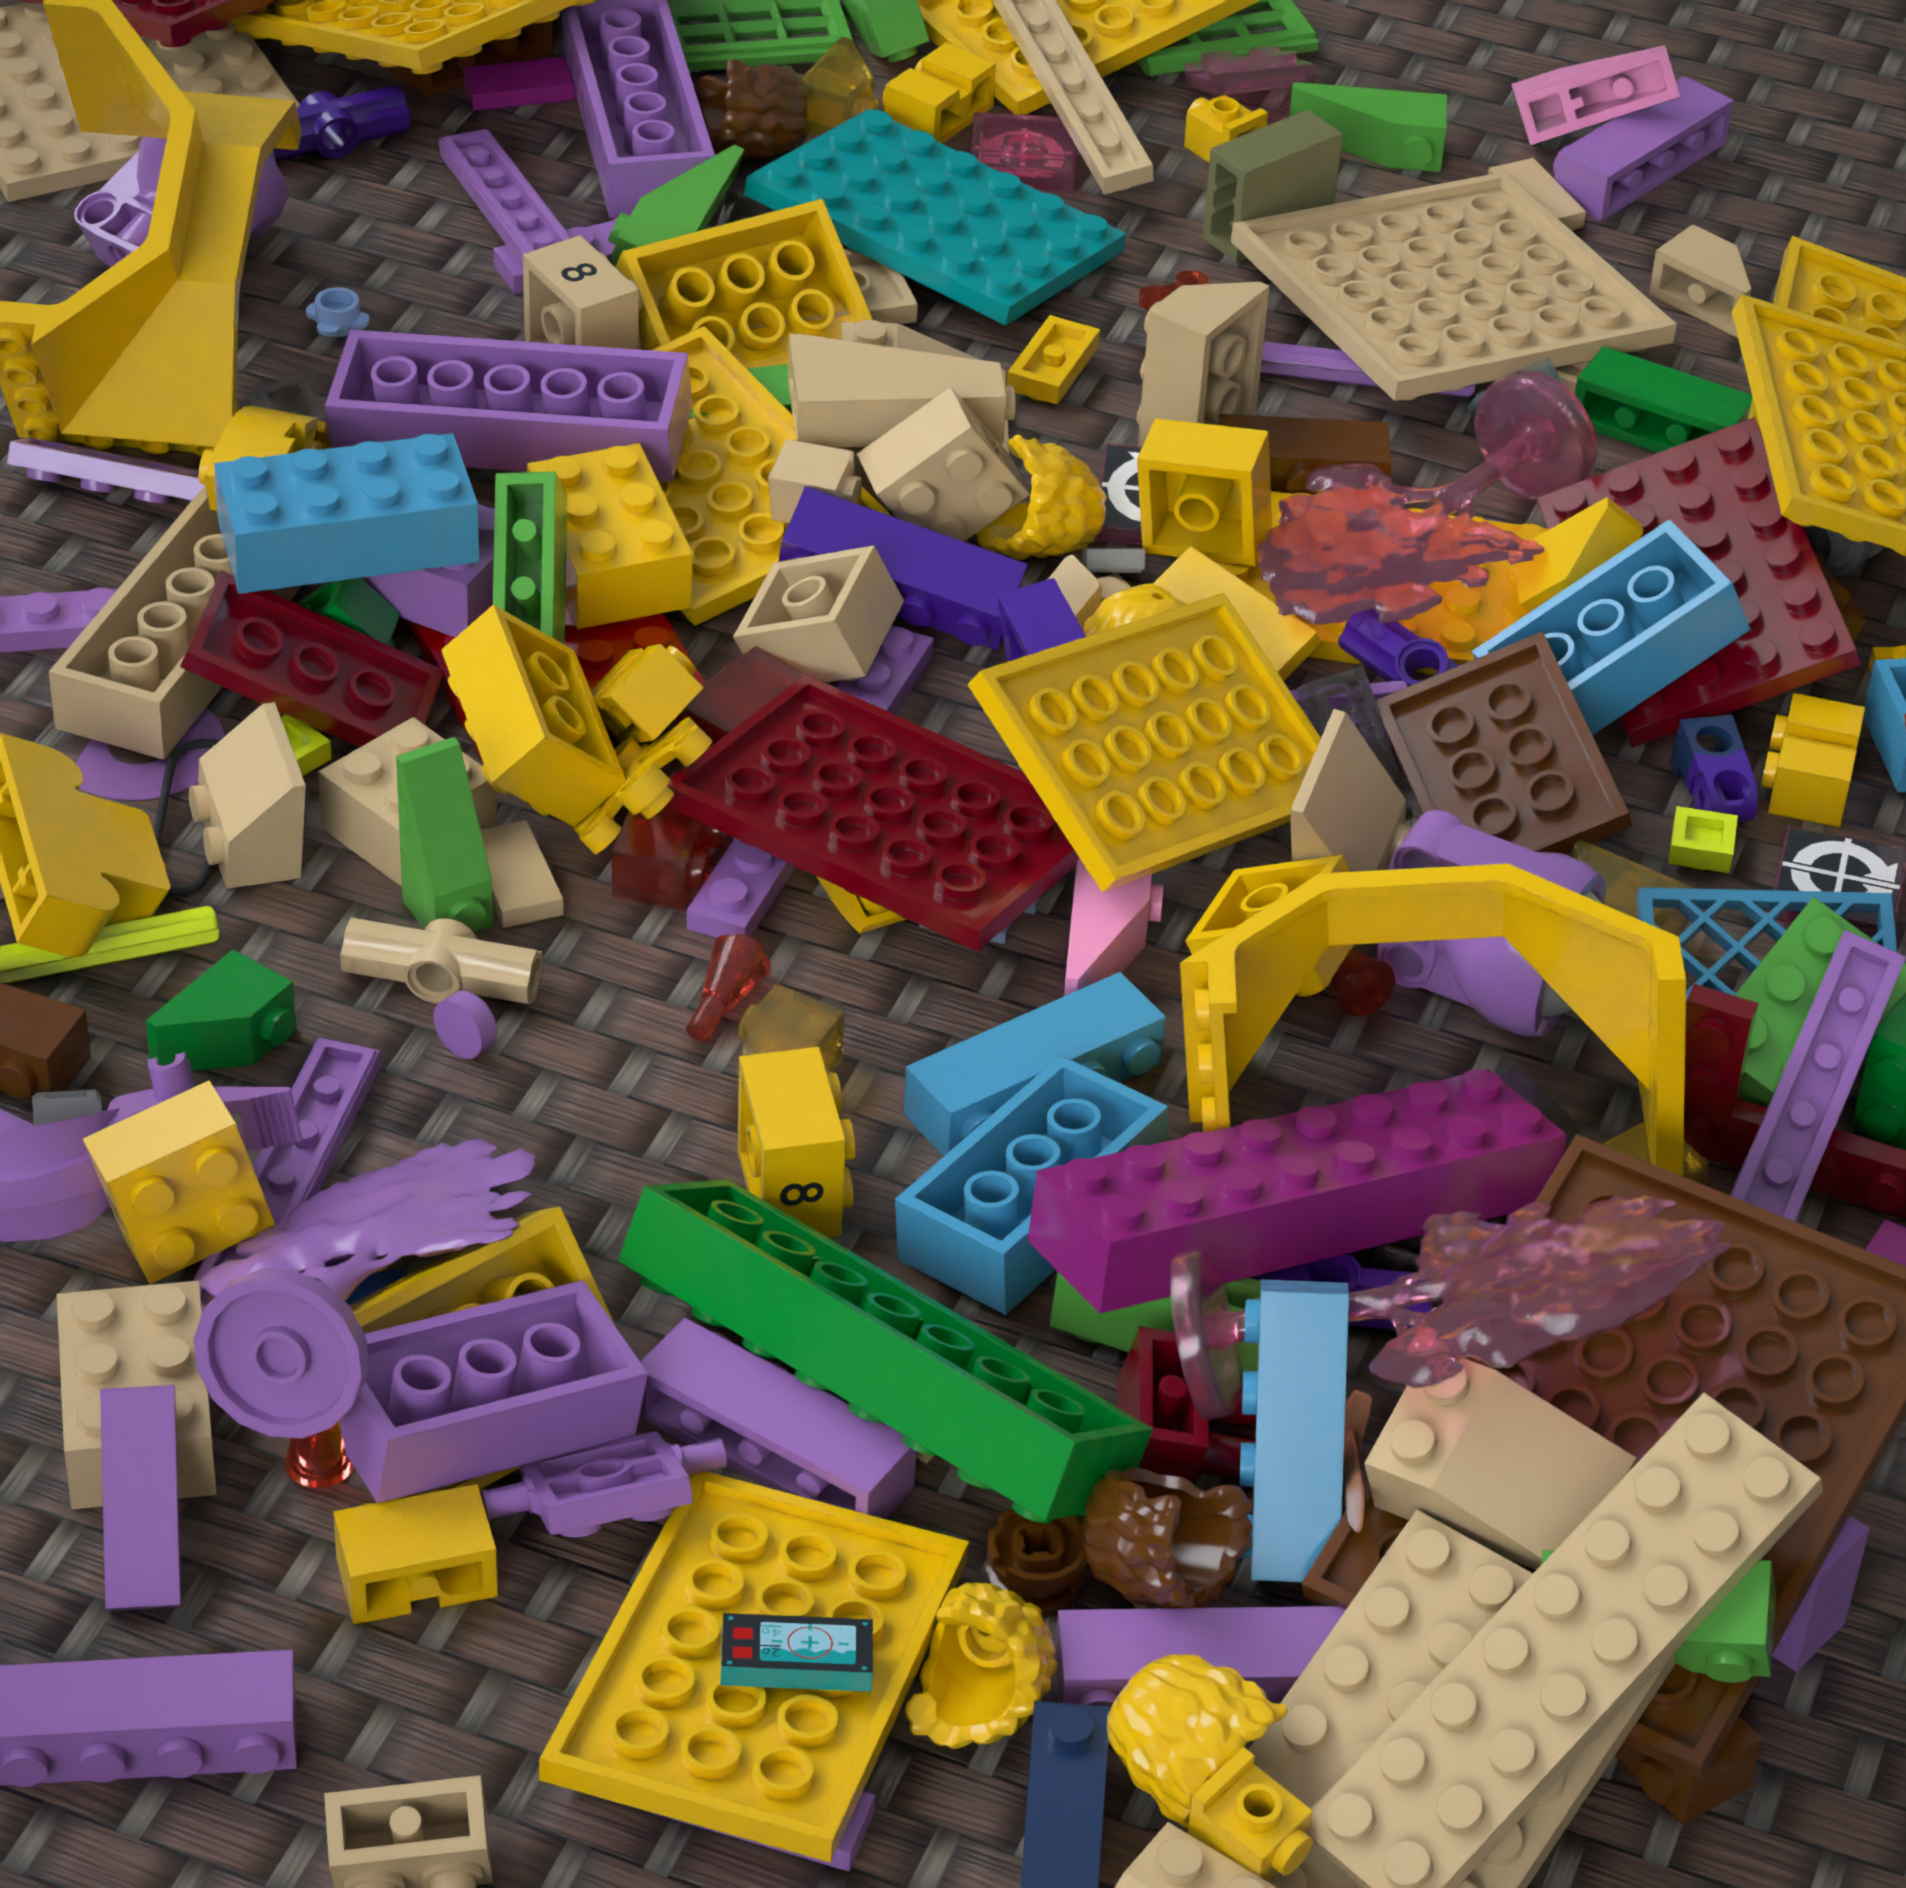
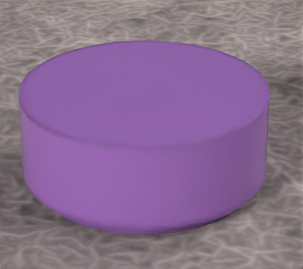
M461 990L453 993L436 1005L433 1013L435 1029L443 1044L453 1054L463 1059H473L494 1045L497 1038L495 1018L486 1003L478 996Z

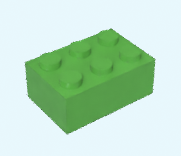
M1814 896L1734 995L1759 1003L1739 1099L1766 1108L1769 1105L1844 930L1876 943ZM1905 963L1901 968L1877 1027L1906 994Z

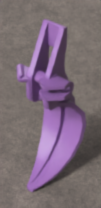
M185 1052L175 1054V1061L164 1066L160 1065L157 1058L149 1059L148 1069L153 1089L116 1097L110 1102L106 1111L0 1132V1241L52 1239L86 1228L111 1207L85 1147L83 1138L196 1087L193 1070ZM213 1086L229 1113L240 1112L243 1125L236 1126L246 1151L261 1150L271 1146L276 1147L286 1143L291 1144L302 1141V1134L290 1087Z

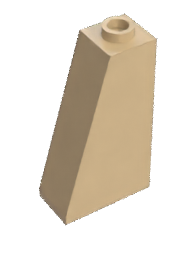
M789 334L788 386L796 441L833 448L867 447L949 387H952L1000 444L1004 443L1005 420H1014L1015 418L1013 385L1004 386L1001 365L998 362L805 334Z

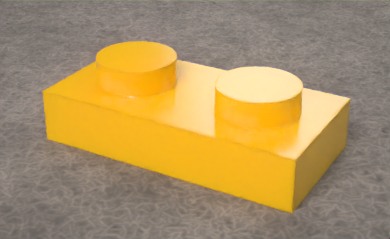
M1049 315L1007 372V386L1013 385L1015 393L1028 396L1032 400L1058 405L1099 348L1100 329Z

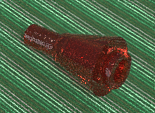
M743 934L721 935L715 939L701 994L702 1001L686 1027L690 1037L700 1042H707L724 1013L729 1012L770 974L771 962L758 941Z
M1352 948L1332 977L1331 984L1343 1010L1350 1015L1363 1016L1376 1011L1389 999L1395 985V974L1388 963Z
M339 1421L330 1429L305 1438L290 1439L284 1458V1468L287 1475L293 1481L309 1488H326L344 1481L352 1473L354 1466L346 1455Z

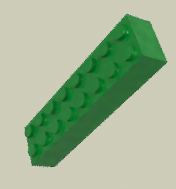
M724 1179L647 1185L643 1188L618 1262L642 1275L640 1282L643 1286L659 1294L676 1296L692 1306L691 1313L697 1319L710 1325L727 1327L744 1338L742 1344L751 1352L767 1358H778L796 1369L794 1375L802 1383L820 1390H831L849 1401L847 1407L856 1416L871 1422L885 1423L903 1434L902 1442L912 1450L925 1455L943 1458L957 1467V1476L966 1483L982 1489H994L1012 1500V1509L1022 1517L1038 1523H1051L1053 1519L1073 1515L1084 1516L1087 1498L1092 1493L1093 1485L1097 1480L1103 1478L1109 1469L1124 1471L1128 1467H1139L1153 1428L734 1182Z

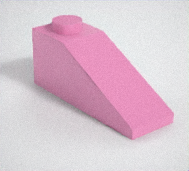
M1665 45L1562 67L1511 84L1530 145L1680 97Z
M1081 859L1077 860L1064 996L1118 972L1122 973L1146 946L1148 921H1161L1164 884L1151 883L1152 874L1102 893Z

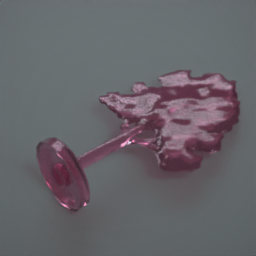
M1518 370L1496 380L1478 400L1474 426L1478 448L1485 461L1450 484L1433 489L1393 485L1392 479L1372 463L1353 462L1322 466L1312 471L1307 476L1305 488L1312 492L1320 493L1315 495L1295 494L1279 501V510L1282 516L1278 520L1280 525L1271 528L1265 535L1267 537L1266 540L1259 543L1256 549L1260 553L1257 559L1259 561L1258 567L1263 571L1261 579L1262 581H1268L1269 590L1276 597L1275 602L1279 607L1278 614L1284 617L1290 614H1297L1311 624L1326 625L1347 621L1355 613L1376 610L1380 615L1378 622L1381 624L1411 619L1417 614L1424 613L1442 602L1443 597L1427 586L1433 582L1459 580L1469 588L1483 587L1488 582L1489 572L1476 565L1505 560L1511 565L1519 562L1533 561L1534 555L1544 552L1543 546L1536 541L1524 540L1513 532L1504 531L1487 521L1477 522L1472 520L1475 514L1470 501L1499 479L1507 488L1532 500H1537V497L1588 479L1593 473L1598 449L1594 426L1583 404L1563 383L1542 372ZM1436 502V504L1421 513L1412 512L1403 507V504ZM1460 512L1458 517L1454 519L1448 517L1452 513Z
M1647 1195L1632 1198L1614 1197L1587 1205L1584 1212L1574 1223H1562L1556 1218H1546L1545 1216L1552 1205L1542 1202L1527 1204L1511 1213L1507 1217L1506 1225L1478 1220L1477 1218L1482 1213H1472L1458 1210L1453 1214H1432L1421 1227L1425 1231V1235L1421 1240L1420 1254L1415 1263L1419 1266L1418 1272L1401 1276L1388 1286L1350 1292L1348 1322L1368 1319H1389L1393 1323L1398 1337L1388 1341L1382 1351L1369 1364L1371 1373L1385 1381L1400 1383L1411 1388L1435 1387L1447 1379L1457 1377L1464 1371L1465 1366L1458 1363V1361L1467 1357L1478 1361L1482 1360L1493 1368H1511L1518 1361L1527 1360L1532 1355L1552 1347L1556 1340H1580L1591 1338L1601 1332L1613 1330L1624 1322L1637 1317L1645 1310L1654 1308L1659 1300L1675 1294L1677 1285L1692 1276L1700 1267L1712 1262L1717 1256L1731 1248L1730 1242H1720L1718 1239L1724 1229V1224L1721 1221L1703 1216H1692L1677 1221L1657 1218L1659 1214L1673 1209L1676 1201ZM1200 1248L1179 1251L1175 1253L1171 1263L1170 1287L1175 1334L1185 1380L1194 1406L1202 1419L1211 1421L1229 1418L1235 1415L1240 1401V1370L1237 1343L1244 1341L1245 1310L1231 1313L1219 1269L1209 1252ZM1428 1279H1429V1281H1426V1282L1415 1283V1282H1418V1281H1421V1280H1428ZM1444 1300L1441 1306L1427 1313L1404 1309L1417 1303Z

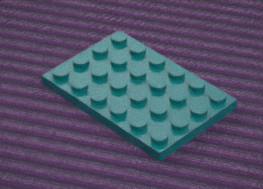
M870 108L748 175L744 191L745 196L775 211L823 199L841 244L1005 326L1122 253L1127 233L1108 225V222L1100 216L1086 214L1065 204L1057 195L1036 190L1022 183L1017 176L1011 173L999 172L979 162L970 153L956 151L936 141L931 134L913 130L893 120L888 113Z

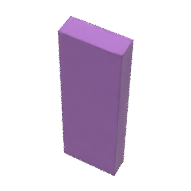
M175 1386L100 1389L105 1609L107 1612L182 1608Z

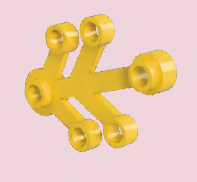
M690 717L682 720L672 730L649 746L647 744L640 746L632 737L624 740L614 751L626 781L614 794L574 826L573 830L579 835V839L594 854H598L605 849L622 829L615 822L614 816L623 805L633 815L641 813L646 819L652 818L666 806L674 795V792L667 786L670 779L660 768L675 758L685 767L689 766L709 748L712 740Z

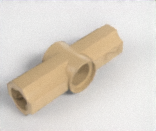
M351 918L344 931V941L340 953L341 971L405 982L414 995L433 1004H438L453 993L463 990L474 995L533 1005L539 991L543 969L542 951L478 940L469 927L452 919L431 921L424 930Z

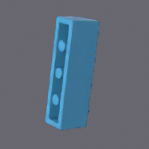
M1118 972L906 1066L903 1114L945 1156L1060 1055L1118 1083L1134 1076L1143 1075L1160 1065L1162 1062L1166 1016L1121 972Z
M1261 1280L1260 1299H1246L1244 1343H1259L1258 1371H1243L1242 1415H1256V1442L1241 1443L1240 1486L1254 1487L1253 1515H1247L1252 1523V1530L1249 1535L1251 1546L1239 1557L1252 1558L1251 1580L1302 1582L1341 1519L1349 1311L1348 1283Z

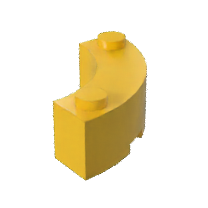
M249 405L240 409L225 427L214 450L206 449L201 457L198 478L200 484L206 485L210 510L217 511L214 463L234 461L246 456L266 457L290 454L303 449H330L332 446L328 424L318 421L316 417Z

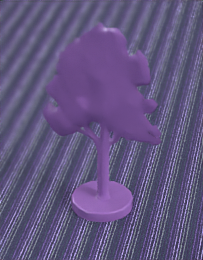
M481 1139L463 1141L456 1146L440 1143L433 1148L421 1150L411 1158L402 1159L393 1166L382 1168L376 1172L366 1171L343 1183H335L330 1188L310 1197L307 1201H302L288 1215L287 1224H275L266 1230L257 1232L252 1239L238 1244L235 1251L243 1259L226 1260L224 1263L211 1268L200 1281V1287L215 1297L202 1311L194 1336L197 1371L213 1401L237 1423L269 1437L305 1438L332 1428L360 1397L369 1370L366 1335L351 1307L345 1302L366 1277L387 1269L398 1259L414 1255L428 1257L451 1251H461L466 1247L480 1243H492L509 1239L513 1235L512 1229L520 1224L514 1221L513 1217L498 1220L492 1217L490 1212L508 1209L516 1204H521L532 1194L526 1191H516L501 1196L499 1193L490 1192V1190L501 1188L530 1175L537 1156L526 1151V1149L518 1148L515 1151L493 1158L491 1154L498 1149L497 1145ZM345 1259H349V1260H347V1261H345V1262H343V1263H341V1264H339V1265H337V1266H333V1265H335V1264H337V1263H339V1262H341V1261H343V1260H345Z

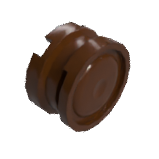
M1012 1508L1000 1514L995 1528L989 1529L985 1583H992L1001 1587L1002 1590L1015 1592L1021 1596L1024 1602L1032 1603L1040 1608L1043 1618L1058 1615V1610H1068L1073 1607L1083 1594L1087 1560L1084 1557L1082 1547V1523L1074 1515L1053 1519L1051 1523H1038L1022 1517Z

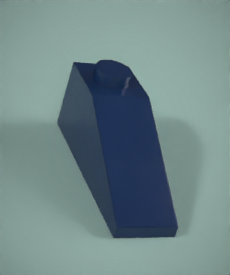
M1034 1701L1020 1888H1098L1108 1752L1107 1715L1110 1707Z

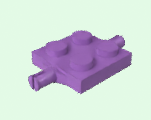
M654 1431L519 1466L521 1483L490 1490L484 1489L480 1493L488 1521L498 1517L529 1511L530 1514L535 1513L540 1516L550 1535L560 1533L565 1537H583L601 1530L603 1523L630 1517L636 1521H654L669 1516L673 1512L674 1507L692 1504L693 1500L688 1475L721 1467L726 1468L727 1457L720 1437L679 1447L678 1444L672 1445L664 1442L659 1433Z

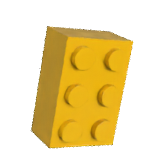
M640 443L614 446L604 450L570 456H558L548 460L527 463V472L556 471L567 494L566 605L577 629L691 608L693 553Z
M493 604L441 650L450 672L448 683L452 691L460 699L467 718L465 728L470 737L476 742L484 764L481 767L483 776L497 792L501 794L510 793L529 803L539 814L543 816L550 814L574 827L624 784L626 778L573 649Z

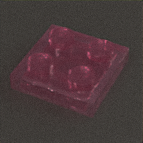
M1279 46L1249 48V56L1232 57L1230 51L1205 52L1201 54V62L1185 63L1186 84L1215 95L1292 87L1293 82L1315 84L1314 63L1296 58L1295 51H1280Z

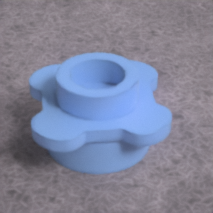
M334 287L325 289L316 295L315 303H311L306 308V316L316 321L318 324L317 332L323 336L342 337L348 335L350 329L360 330L369 325V315L361 312L359 309L358 295L347 288Z

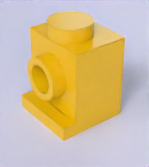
M1225 94L1213 98L1211 101L1204 97L1198 98L1187 111L1184 147L1209 162L1211 148L1267 126L1268 112L1262 108L1252 112Z
M1242 1747L1192 1795L1188 1834L1269 1882L1278 1872L1283 1876L1291 1874L1308 1855L1313 1839L1306 1834V1831L1311 1826L1313 1810L1254 1765L1255 1755L1245 1747Z

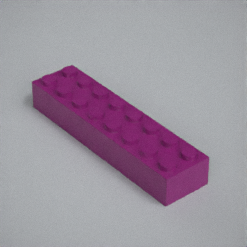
M1469 1070L1463 1075L1432 1082H1416L1409 1087L1379 1094H1362L1348 1101L1321 1107H1305L1298 1112L1263 1120H1247L1237 1126L1206 1133L1194 1132L1186 1135L1184 1138L1148 1146L1136 1145L1128 1148L1126 1151L1090 1159H1074L1064 1165L1037 1170L1028 1242L1101 1314L1531 1209L1563 1157L1567 1134L1491 1070Z

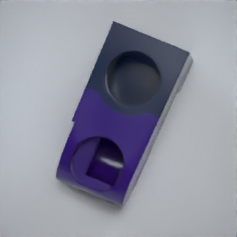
M1733 715L1680 719L1670 763L1676 778H1684L1689 793H1692L1694 809L1738 815L1737 823L1754 820L1758 804L1757 786ZM1705 734L1717 735L1714 749L1702 748L1697 742V738Z

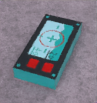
M723 1613L720 1685L872 1691L873 1619Z

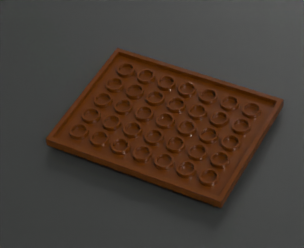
M1576 1134L1444 1351L1497 1370L1635 1456L1637 1463L1703 1393H1706L1819 1476L1823 1487L1821 1495L1760 1559L1772 1562L1776 1589L1773 1655L1906 1416V1266ZM1368 1477L1363 1482L1364 1521L1361 1531L1357 1533L1349 1525L1347 1512L1345 1511L1301 1583L1305 1598L1322 1606H1340L1347 1609L1409 1521L1374 1507ZM1512 1561L1513 1563L1521 1566L1522 1568L1530 1571L1531 1573H1534L1536 1571L1535 1569ZM1675 1663L1623 1744L1703 1780L1760 1676H1752L1744 1682L1728 1683L1712 1679L1706 1673H1693Z

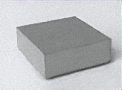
M1082 548V564L1090 572L1142 573V570H1145V549Z
M96 1089L36 1092L32 1096L34 1126L102 1112L100 1092H96Z

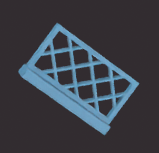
M1639 887L1636 894L1637 919L1659 928L1654 923L1653 908H1676L1693 922L1679 936L1684 969L1697 979L1694 984L1730 995H1735L1737 992H1733L1717 976L1734 960H1737L1750 973H1753L1761 961L1746 948L1763 932H1766L1777 942L1786 930L1776 920L1785 911H1802L1813 896L1842 918L1849 912L1876 913L1878 933L1871 939L1879 945L1897 952L1892 893ZM1723 909L1740 910L1756 925L1737 942L1712 919ZM1763 910H1771V911L1767 914V913H1765ZM1701 930L1727 952L1709 970L1683 948ZM1693 985L1686 991V1001Z

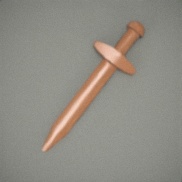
M1354 1390L1350 1397H1345L1342 1489L1348 1523L1355 1532L1359 1533L1364 1521V1486L1358 1451L1367 1426L1372 1396Z

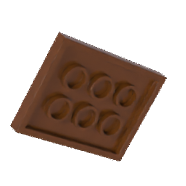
M1543 631L1374 701L1378 715L1422 814L1431 810L1446 811L1456 816L1468 827L1535 852L1562 854L1569 853L1633 826L1629 811Z

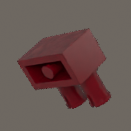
M1139 1326L1117 1378V1408L1153 1428L1139 1468L1147 1469L1160 1475L1182 1476L1192 1484L1202 1474L1240 1481L1241 1443H1255L1256 1440L1209 1432L1208 1420L1250 1427L1251 1430H1256V1415H1242L1243 1383L1208 1377L1207 1338Z

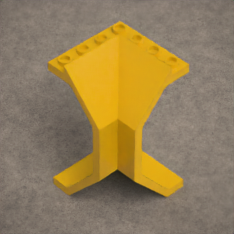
M44 0L43 6L80 131L163 138L167 140L149 232L146 240L140 247L61 303L42 305L0 301L1 390L17 435L20 438L33 437L53 442L83 443L95 449H107L111 446L133 447L151 454H164L168 451L189 452L202 457L206 449L214 450L225 427L239 411L236 393L239 292L263 164L274 148L299 149L302 130L296 103L293 100L181 91L112 0Z
M1509 863L1319 873L1180 962L1190 1123L1203 1122V1132L1205 1133L1231 1127V1088L1328 946L1504 937L1638 1078L1650 1162L1655 1166L1683 1177L1686 976L1679 937Z

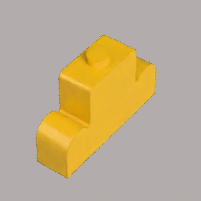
M0 733V883L16 941L23 945L64 956H85L105 925L153 916L171 888L166 873V866L162 860L150 818L140 809L79 792L78 789L83 782V774L73 760L62 752L45 745Z

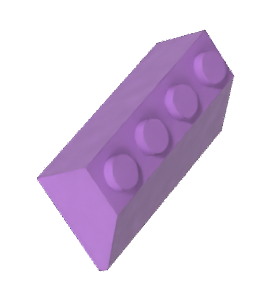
M582 1280L366 1333L369 1370L360 1397L339 1420L346 1455L375 1501L381 1503L634 1436L636 1434L648 1372Z

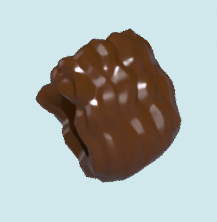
M729 59L726 64L728 84L718 78L706 75L700 78L697 86L694 87L712 148L716 154L733 145H737L744 149L742 158L753 160L766 159L774 154L791 150L803 136L804 127L807 125L808 89L801 75L795 73L790 66L778 67L763 64L754 68L738 60Z
M1134 1466L1128 1467L1124 1471L1109 1469L1103 1478L1095 1482L1092 1487V1493L1087 1498L1084 1520L1081 1527L1084 1557L1089 1563L1095 1578L1115 1588L1128 1601L1140 1605H1152L1162 1609L1205 1608L1209 1600L1216 1602L1221 1599L1225 1584L1232 1581L1236 1574V1560L1251 1546L1249 1535L1252 1530V1523L1247 1515L1253 1508V1502L1246 1498L1245 1493L1240 1487L1233 1485H1222L1210 1490H1202L1182 1476L1160 1475Z

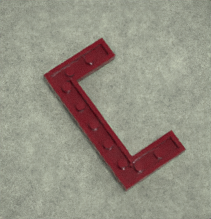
M1694 984L1686 1001L1683 1151L1741 1169L1767 1109L1766 1107L1739 1099L1759 1003ZM1834 1128L1808 1190L1906 1220V1150Z

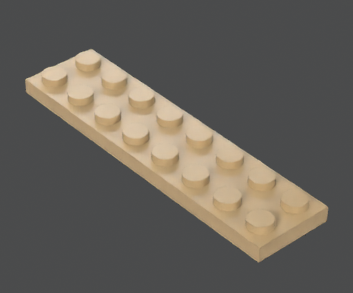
M1703 1393L1312 1808L1311 1826L1306 1831V1834L1313 1839L1312 1846L1362 1888H1457L1823 1492L1821 1478L1706 1393Z

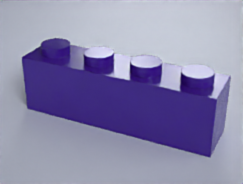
M804 487L782 539L778 562L875 546L904 600L897 616H900L904 621L912 625L929 626L954 635L966 644L974 646L983 645L998 651L1003 639L997 595L1022 587L1027 568L1026 563L813 488Z

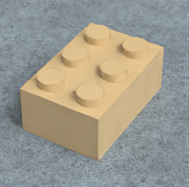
M199 1281L57 1294L64 1455L71 1509L103 1506L100 1389L174 1385L176 1389L179 1499L217 1495L209 1392L197 1371L194 1336L202 1315Z

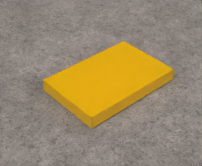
M1192 546L1153 583L1168 590L1173 598L1181 600L1186 604L1225 593L1283 681L1321 644L1316 630Z

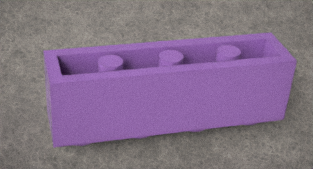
M1683 76L1676 80L1680 97L1613 118L1569 146H1565L1558 152L1553 164L1554 179L1586 211L1587 215L1601 222L1725 145L1734 100Z
M684 1317L640 1361L648 1372L639 1418L688 1445L720 1437L726 1452L727 1466L767 1488L887 1519L914 1490L917 1451L912 1450L902 1442L903 1434L885 1423L871 1422L856 1416L848 1409V1404L839 1396L802 1383L781 1365L758 1357L732 1343L719 1332L710 1331Z
M1340 1606L1058 1610L1055 1640L1056 1653L1054 1655L1055 1660L1058 1662L1055 1674L1058 1703L1107 1706L1111 1709L1120 1692L1129 1683L1130 1678L1148 1663L1165 1655L1193 1654L1198 1655L1215 1667H1228L1238 1670L1245 1681L1255 1682L1262 1688L1270 1702L1280 1704L1346 1609Z
M293 1649L0 1665V1786L30 1787L39 1783L75 1781L101 1783L116 1779L162 1776L185 1778L197 1774L233 1772L259 1774L270 1770L297 1769L296 1687Z

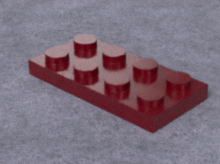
M222 570L214 583L180 665V668L261 704L275 702L279 712L358 747H362L412 717L425 725L444 670L267 590L238 594L234 576Z

